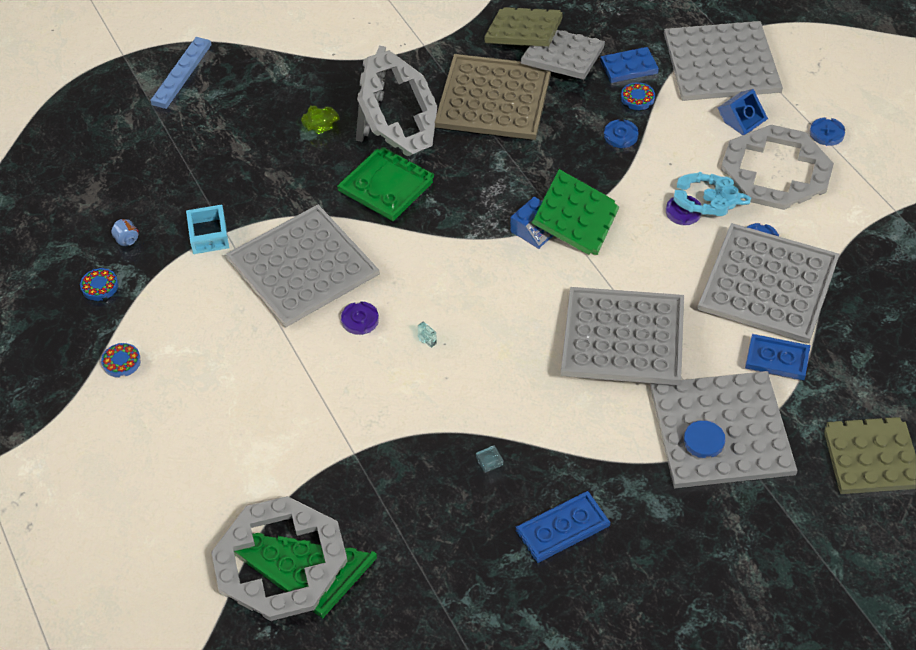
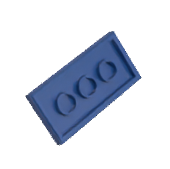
M586 491L517 526L516 532L536 562L539 563L609 527L610 521L590 493Z

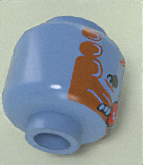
M127 219L116 221L111 230L112 236L121 246L134 244L139 235L135 225Z

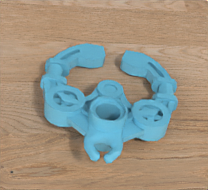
M699 172L678 178L677 188L682 190H675L673 199L680 207L688 210L690 213L699 212L703 215L724 216L728 213V209H733L736 205L750 204L751 197L738 193V189L734 186V181L729 177ZM701 181H707L710 185H715V189L704 190L703 198L706 201H711V204L704 203L703 206L689 201L684 190L690 188L691 183H700Z

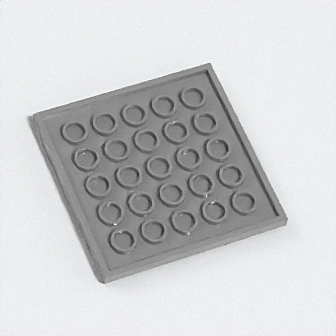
M761 21L664 29V36L682 101L734 97L738 93L754 89L756 95L782 93L783 87Z
M319 204L226 254L228 261L285 327L290 326L380 275L379 269Z
M731 223L699 302L698 310L810 343L840 254Z
M570 287L561 376L681 385L684 295Z
M768 371L681 380V385L651 383L650 389L674 488L797 474L796 464ZM700 420L710 421L722 428L725 434V446L721 453L712 458L711 456L699 458L692 455L686 449L684 433L693 422Z

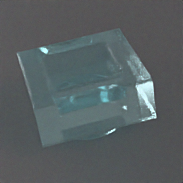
M424 321L418 325V338L422 343H426L432 348L437 344L436 331Z
M495 445L476 453V458L485 473L503 465V459Z

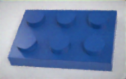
M648 47L605 55L600 58V62L611 83L658 74L659 70Z
M752 334L745 369L760 372L768 371L770 374L805 380L811 345Z

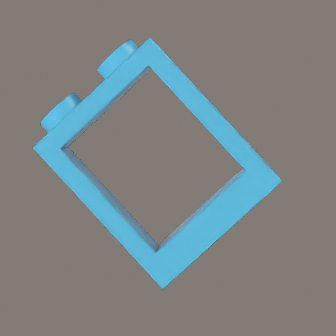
M222 205L186 211L193 254L229 248ZM220 220L222 232L195 236L193 224Z

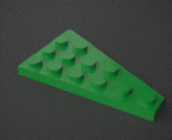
M252 533L255 546L234 551L235 556L285 592L309 587L305 568L325 563L321 545L311 544L310 541L306 540L298 541L278 536V538L268 537L262 533ZM345 548L347 556L346 565L343 569H340L335 576V581L328 591L324 592L319 600V604L312 611L321 618H324L377 559L375 552L367 553L357 551L355 548Z

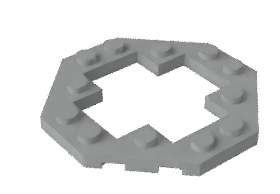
M390 50L365 58L363 60L365 68L364 72L361 73L360 86L362 87L361 92L358 93L357 100L372 132L377 136L381 135L386 138L385 141L393 147L402 149L403 154L406 156L431 147L433 145L437 105L424 76ZM392 69L398 84L409 81L422 110V113L413 116L420 130L419 133L405 138L398 122L387 125L374 96V93L383 90L377 73Z
M769 125L730 140L721 170L730 176L738 190L741 189L744 194L751 197V203L785 210L794 203L798 202L800 204L810 200L814 195L825 194L834 163L806 132ZM766 141L800 148L798 161L815 164L810 184L792 180L789 192L754 185L757 172L740 169L745 150L763 153Z
M288 496L246 506L211 552L219 593L225 597L229 596L236 600L238 604L251 611L255 610L270 621L314 610L324 592H327L335 581V576L347 563L338 521ZM293 518L297 536L318 531L325 563L305 568L309 587L266 597L262 579L240 584L234 551L255 546L251 528Z

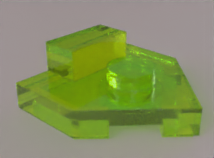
M310 106L308 113L304 114L301 118L304 127L308 131L314 129L317 134L333 129L332 122L340 120L338 113L332 107L318 109L317 106Z

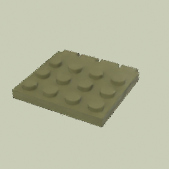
M504 7L499 10L486 33L485 43L549 47L562 20V12L560 10L547 11L546 9H533L531 11V9L518 8L516 10L515 8Z
M900 417L885 418V423H883L882 418L865 419V425L862 420L845 421V426H843L842 421L827 422L824 434L840 494L916 489V454L907 424L902 422Z

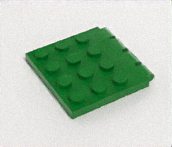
M383 147L381 150L376 149L337 187L341 193L394 221L433 183L434 174L410 161L408 162L407 159L397 154L394 155V152Z
M559 169L532 224L588 255L590 253L598 255L608 230L619 210V206L615 204V200Z

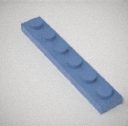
M195 37L152 97L151 104L153 106L168 108L210 48V40Z

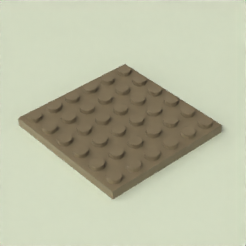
M454 54L434 122L435 128L536 140L552 71L524 65L520 61Z

